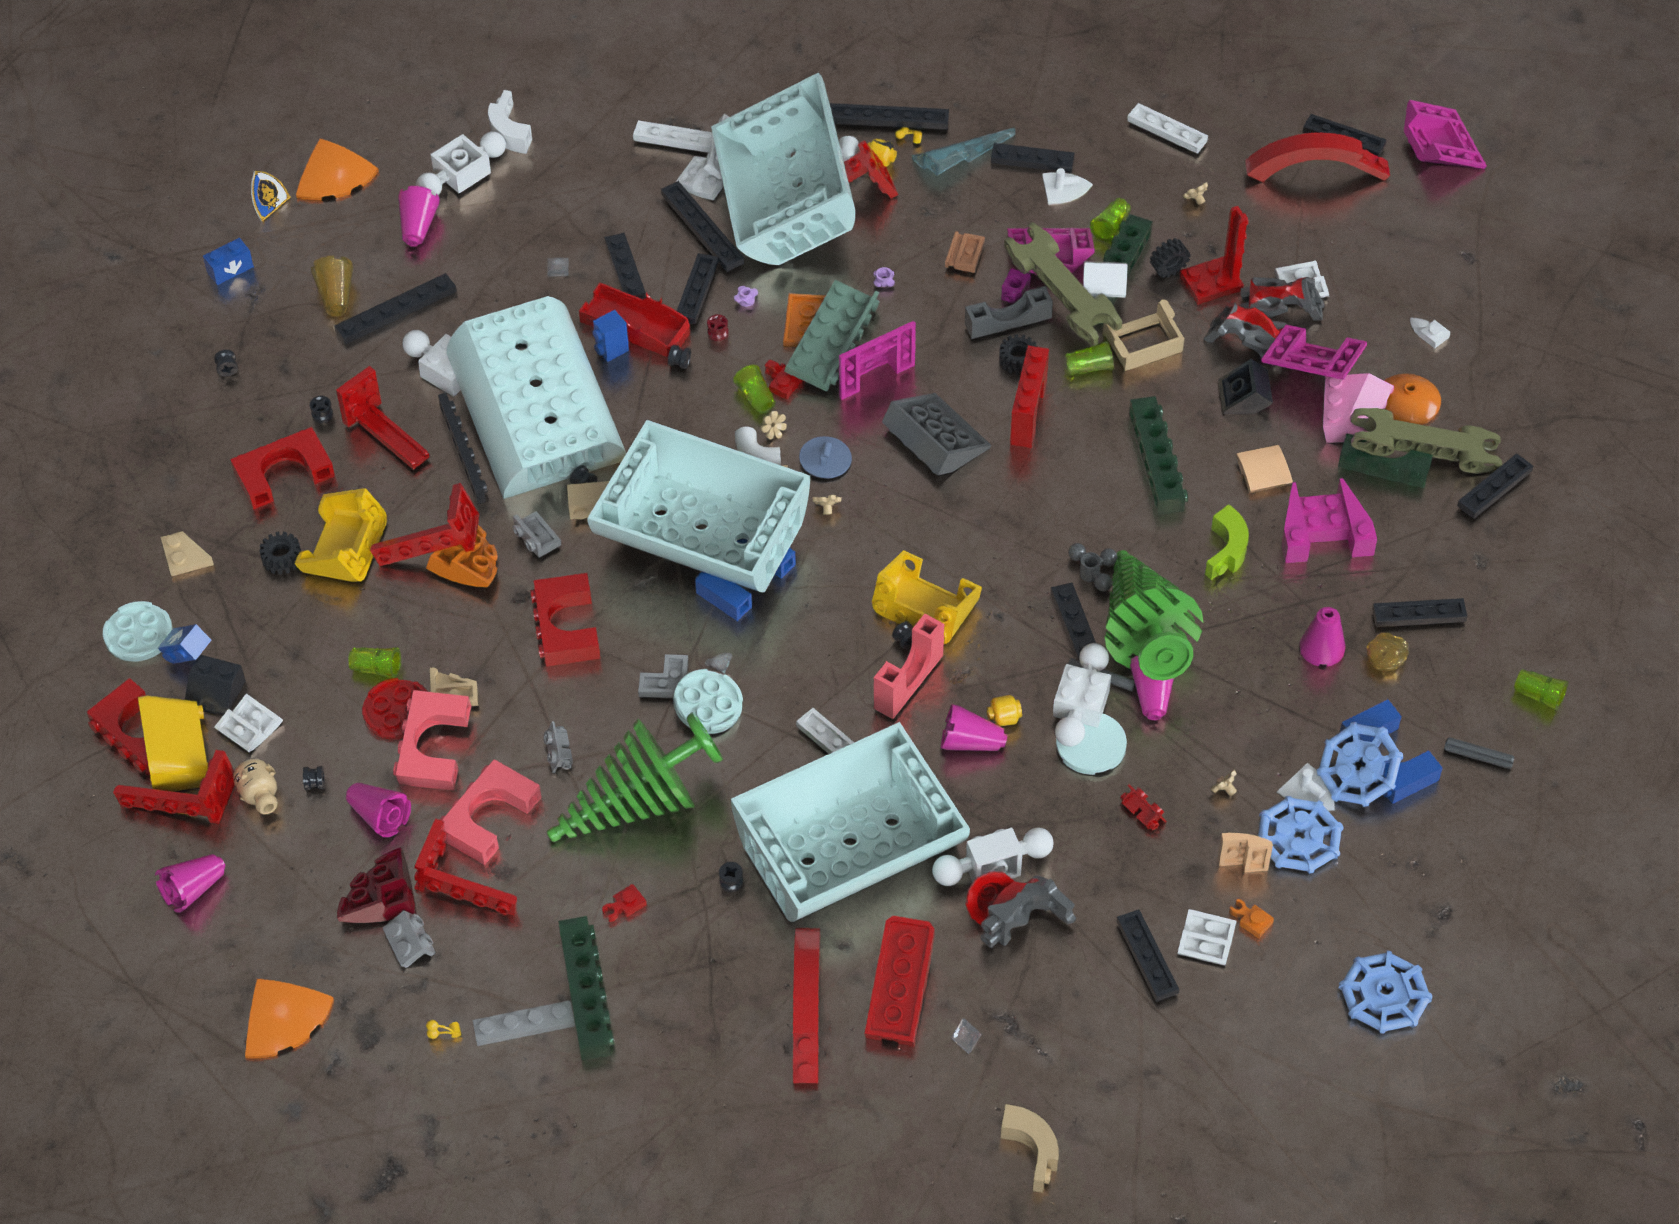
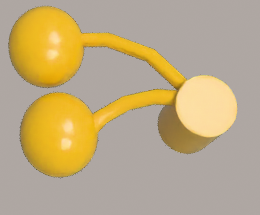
M902 127L895 133L898 139L904 138L907 134H914L913 142L921 143L922 132Z
M429 1020L426 1023V1028L428 1029L427 1036L430 1039L437 1038L439 1034H451L453 1038L461 1036L458 1022L450 1023L449 1027L438 1025V1022L435 1020ZM438 1027L447 1029V1030H449V1031H440V1032H439V1031H438Z

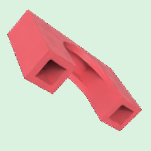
M924 614L912 629V646L903 667L900 669L886 661L874 676L875 710L891 719H894L943 657L944 623Z
M413 690L412 698H409L407 702L408 719H404L402 732L404 733L403 741L400 740L398 744L399 761L394 763L393 775L396 776L399 785L455 790L459 770L456 760L428 757L418 751L417 742L420 735L434 725L444 724L467 727L471 711L469 696Z
M494 759L489 766L486 765L482 769L477 780L468 785L464 795L453 803L451 810L446 816L444 815L439 819L444 821V831L447 832L445 842L485 866L499 849L496 835L473 822L471 816L475 809L485 802L499 800L509 803L528 815L542 798L540 785Z

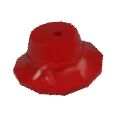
M989 871L977 877L968 889L965 903L970 918L981 925V922L987 918L988 907L994 904L1001 891L1014 882V880L1000 871Z

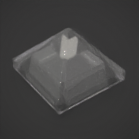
M569 258L548 259L547 276L569 275Z
M724 652L706 660L705 664L708 667L725 673L733 656L731 653Z
M962 1019L951 1039L969 1054L982 1034L966 1019Z

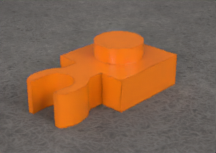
M1237 899L1235 905L1241 909L1236 910L1230 906V915L1241 918L1239 926L1258 939L1273 924L1274 917L1255 904L1249 909L1244 901Z

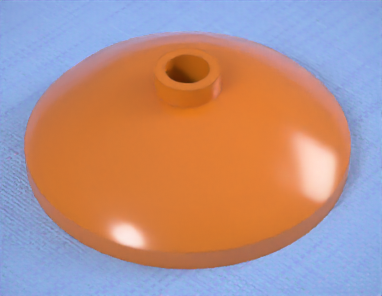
M1407 373L1393 375L1384 380L1394 386V390L1389 395L1385 410L1393 413L1394 420L1423 425L1436 417L1441 406V396L1438 389L1429 380Z

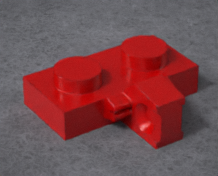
M769 359L765 364V373L773 379L769 385V391L788 399L803 380L784 372L786 368L784 363L779 364Z

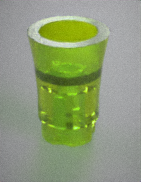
M1117 198L1109 203L1097 217L1091 220L1090 230L1092 234L1104 242L1114 240L1119 228L1131 211L1130 204L1122 198Z
M1107 340L1095 346L1065 355L1070 375L1114 369L1112 353Z
M758 365L746 366L736 373L733 378L734 384L743 392L757 412L764 414L775 406L773 394L768 388Z
M398 647L352 648L348 657L349 669L392 679L397 678L401 666L400 649Z
M1521 669L1515 681L1514 689L1522 692V695L1533 698L1557 711L1563 702L1569 682Z

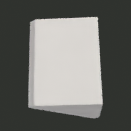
M1084 261L1083 287L1092 296L1102 293L1106 297L1126 298L1127 263Z

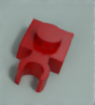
M631 884L613 895L614 903L604 905L602 913L604 915L609 911L613 912L608 916L609 922L615 921L621 913L629 917L647 905L646 899L634 884Z

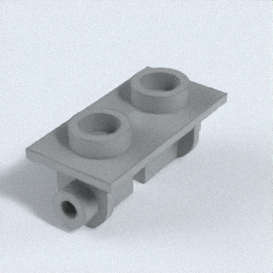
M552 721L548 730L544 732L543 740L544 744H547L548 763L551 764L552 773H555L558 767H562L565 770L570 769L573 759L571 749L562 748L569 747L570 745L567 730L563 726L555 728V723Z

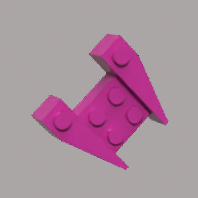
M1343 478L1339 479L1337 494L1299 497L1296 482L1292 483L1281 544L1285 563L1308 561L1310 543L1348 540L1351 557L1374 556L1377 536L1373 521Z

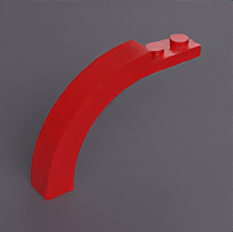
M1306 133L1286 137L1260 148L1245 160L1247 175L1261 182H1264L1271 175L1285 167L1310 160L1340 161L1384 181L1390 177L1389 165L1386 159L1362 149V142L1360 140L1334 133Z
M820 928L795 929L793 1083H818Z

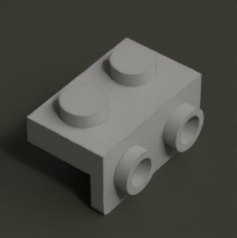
M537 511L523 519L517 514L513 516L514 525L512 528L517 537H522L527 549L530 552L534 551L539 558L561 546V539Z
M406 911L401 912L383 927L400 965L405 968L410 966L424 953L430 956L436 953L432 946L433 940L426 934L423 928V920L417 914H411Z

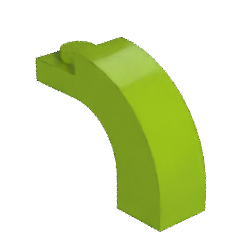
M1230 504L1213 516L1211 530L1224 540L1226 547L1206 563L1205 575L1211 580L1217 575L1224 574L1227 569L1235 573L1241 567L1246 556L1249 538L1248 527L1240 513Z

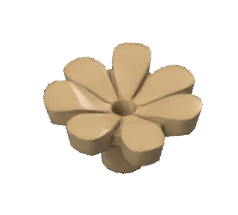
M1207 182L1196 188V190L1194 188L1188 190L1187 193L1183 194V197L1186 199L1195 198L1198 205L1203 204L1206 201L1202 194L1207 190Z
M771 411L769 416L763 418L761 431L766 433L768 439L771 440L774 436L778 439L782 437L780 430L786 429L787 425L782 423L786 416L784 414L778 415L777 411Z
M829 495L828 498L812 497L816 505L823 506V515H831L832 506L835 503L841 502L842 497Z
M1235 770L1228 773L1225 778L1223 776L1218 778V783L1213 785L1210 790L1214 793L1218 790H1225L1229 796L1235 794L1237 790L1232 785L1234 776L1237 774Z

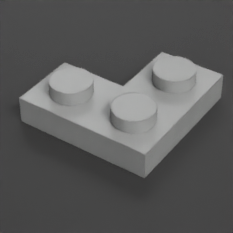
M665 654L663 673H640L639 697L673 698L679 681L687 675L688 655Z

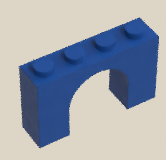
M742 538L740 540H737V542L740 544H744L748 542V540ZM788 549L775 573L781 579L796 565L794 550ZM705 572L699 573L696 577V594L734 620L738 621L752 608L751 593L736 583Z
M1386 700L1343 721L1340 732L1349 727L1350 723L1356 722L1360 725L1377 728L1385 727L1388 729V734L1399 729L1402 716L1392 703ZM1360 734L1361 741L1372 742L1375 736ZM1353 735L1342 743L1345 745L1346 743L1353 742ZM1430 751L1409 761L1401 762L1395 781L1396 787L1394 790L1390 789L1384 793L1383 796L1388 797L1391 803L1394 804L1439 781L1443 767ZM1362 759L1358 761V763H1361L1363 767H1365L1366 763H1364ZM1386 763L1383 772L1384 778L1387 777L1390 763Z

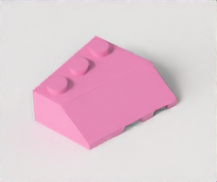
M1370 373L1350 374L1344 380L1325 376L1323 429L1326 443L1351 442L1356 432H1368L1366 429L1355 426L1351 422V415L1354 409H1385L1387 399L1392 394L1394 386ZM1363 415L1358 416V418H1368L1367 416Z

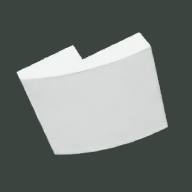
M694 156L677 181L689 193L701 198L714 200L724 187L722 178L718 179L703 169L706 161L705 157Z
M1316 261L1275 269L1276 279L1285 280L1286 283L1304 277H1314L1315 287L1320 297L1329 296L1324 276L1320 275Z
M246 694L233 711L230 709L226 711L214 728L246 751L251 752L268 738L283 720Z
M1189 909L1177 954L1225 966L1236 920Z

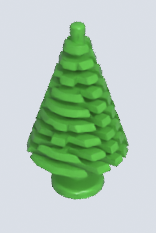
M1120 550L1117 552L1118 559H1116L1114 564L1113 588L1109 598V610L1106 620V629L1108 631L1104 635L1106 648L1115 661L1131 669V659L1134 658L1132 655L1134 653L1138 656L1139 667L1144 675L1153 680L1164 681L1173 679L1185 672L1194 657L1193 646L1180 627L1197 642L1202 633L1200 627L1194 622L1195 619L1187 610L1189 609L1203 622L1202 611L1194 598L1187 595L1137 558L1128 554L1127 551Z
M692 712L687 716V722L694 736L666 755L642 721L637 719L633 727L640 742L628 730L624 735V740L630 753L620 742L614 747L616 756L621 762L623 769L611 754L605 759L607 768L614 781L602 766H599L595 771L598 781L606 794L601 791L594 779L590 778L586 785L594 802L592 803L587 794L581 790L576 797L582 810H579L576 804L571 801L567 806L571 817L567 818L562 812L557 819L559 824L547 830L548 838L552 842H556L565 834L569 838L576 837L577 833L574 828L577 826L582 833H591L592 830L587 822L588 819H590L598 831L606 829L607 827L602 821L603 819L599 812L604 814L611 826L621 825L612 805H614L627 823L635 822V817L626 800L643 820L650 818V814L642 798L656 816L664 815V809L655 793L670 812L680 810L673 794L686 809L694 807L687 789L673 766L700 749H704L713 762L719 763L723 761V757L716 744L695 713Z

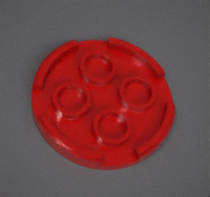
M399 678L387 679L375 685L368 692L362 707L363 719L368 729L381 738L390 740L403 739V721L408 719L409 714L407 712L408 699L412 698L413 690L428 692L426 688L416 681L399 680Z

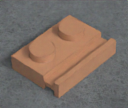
M955 231L945 261V267L953 266L954 269L975 273L985 243V237L967 233L962 235Z

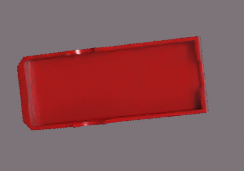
M599 283L593 291V299L589 304L585 302L579 310L580 322L594 327V320L616 310L627 324L628 342L666 357L669 356L670 349L674 344L681 347L690 335L688 318L663 304L662 298L660 301L652 299L647 292L646 298L641 299Z
M892 916L886 920L864 1033L865 1038L879 1041L882 1039L897 1041L898 1044L908 1046L915 1045L935 937V929L929 921Z

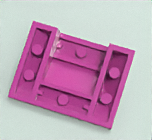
M1414 100L1408 101L1404 133L1420 161L1480 169L1487 167L1456 109Z
M1007 228L1008 237L1013 238L1017 243L1023 245L1033 241L1027 232L1028 228ZM1042 228L1058 244L1059 252L1055 256L1071 273L1094 254L1091 228Z
M914 321L839 355V397L841 400L860 392L861 375L886 363L892 367L896 374L915 366L916 323Z
M1285 325L1262 357V362L1344 380L1367 346V341L1346 337L1337 350L1306 343L1305 328Z

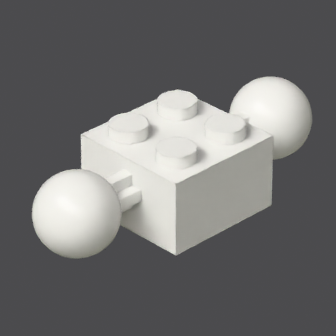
M488 132L482 136L480 146L477 147L466 136L460 135L431 154L434 173L420 175L416 181V186L432 190L431 194L436 196V193L440 194L442 184L446 182L455 191L461 193L491 173L489 157L496 158L503 154L506 148L504 137L498 132Z
M412 330L408 332L403 338V349L409 356H423L418 361L420 377L454 397L461 389L447 356V346L451 336L445 334L434 346H431L429 337L423 331Z
M1090 643L1081 650L1079 661L1083 668L1066 664L1054 699L1053 717L1061 718L1056 725L1055 735L1057 740L1064 746L1072 747L1078 745L1085 736L1083 724L1098 728L1110 692L1111 675L1100 672L1107 666L1109 655L1106 648L1098 643Z
M1013 828L999 829L986 836H976L967 841L966 858L958 859L952 855L939 857L933 865V876L938 883L944 886L956 884L965 872L969 873L972 882L989 871L1004 872L1011 878L1021 876L1022 855L1028 854L1033 858L1047 856L1052 851L1053 838L1043 828L1029 830L1023 840L1019 842Z

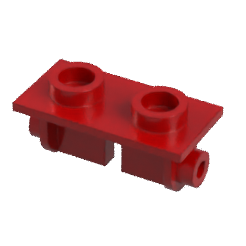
M1130 784L1128 785L1131 791L1121 795V804L1133 815L1141 809L1142 811L1136 817L1147 829L1155 830L1159 826L1158 821L1160 819L1164 823L1167 822L1162 816L1164 811L1155 802L1150 805L1145 800L1148 796L1139 787L1134 789Z

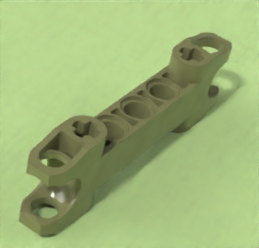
M1031 222L1027 225V232L1033 240L1031 243L1022 245L1010 237L1004 240V247L1018 270L1023 274L1033 270L1071 312L1066 316V320L1079 337L1090 345L1095 346L1099 343V336L1093 328L1096 324H1108L1116 331L1122 328V320L1116 312L1113 303L1102 293L1093 298L1055 256L1059 252V246L1047 231Z
M1379 408L1354 409L1351 415V422L1355 426L1362 427L1368 431L1356 432L1351 439V445L1369 454L1389 456L1393 454L1394 450L1456 461L1459 462V468L1462 471L1474 474H1492L1502 466V460L1499 457L1485 451L1497 449L1498 444L1501 442L1500 436L1481 427L1462 426L1457 432L1394 420L1391 411ZM1363 415L1367 416L1368 418H1358V416ZM1486 439H1492V440H1494V441H1492V442H1485L1484 440H1486ZM1359 440H1367V442H1364V443H1361V442H1358V441H1359ZM1490 463V464H1495V465H1493V466H1486V465H1484V464Z

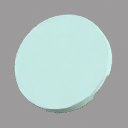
M132 602L119 607L118 611L105 622L103 639L107 649L115 657L125 661H143L161 653L158 647L173 630V626L168 613L160 607L152 605L151 602Z
M708 669L692 671L679 681L674 692V709L680 720L690 728L687 716L694 712L709 734L720 733L731 728L739 719L742 711V693L738 685L726 674L722 675L708 671Z
M1103 713L1098 728L1083 724L1085 736L1078 745L1072 747L1064 746L1056 738V747L1060 757L1063 759V763L1072 770L1082 774L1095 775L1098 772L1114 769L1122 761L1126 752L1127 740L1123 728L1116 720Z

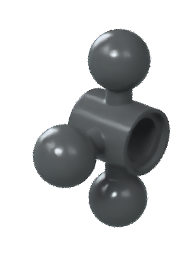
M1080 543L1072 544L1069 547L1068 554L1072 560L1080 561V577L1087 582L1094 581L1095 587L1099 591L1109 590L1112 586V579L1108 574H1101L1100 567L1102 565H1114L1116 559H1118L1116 551L1107 548L1099 556L1093 552L1086 553V548Z

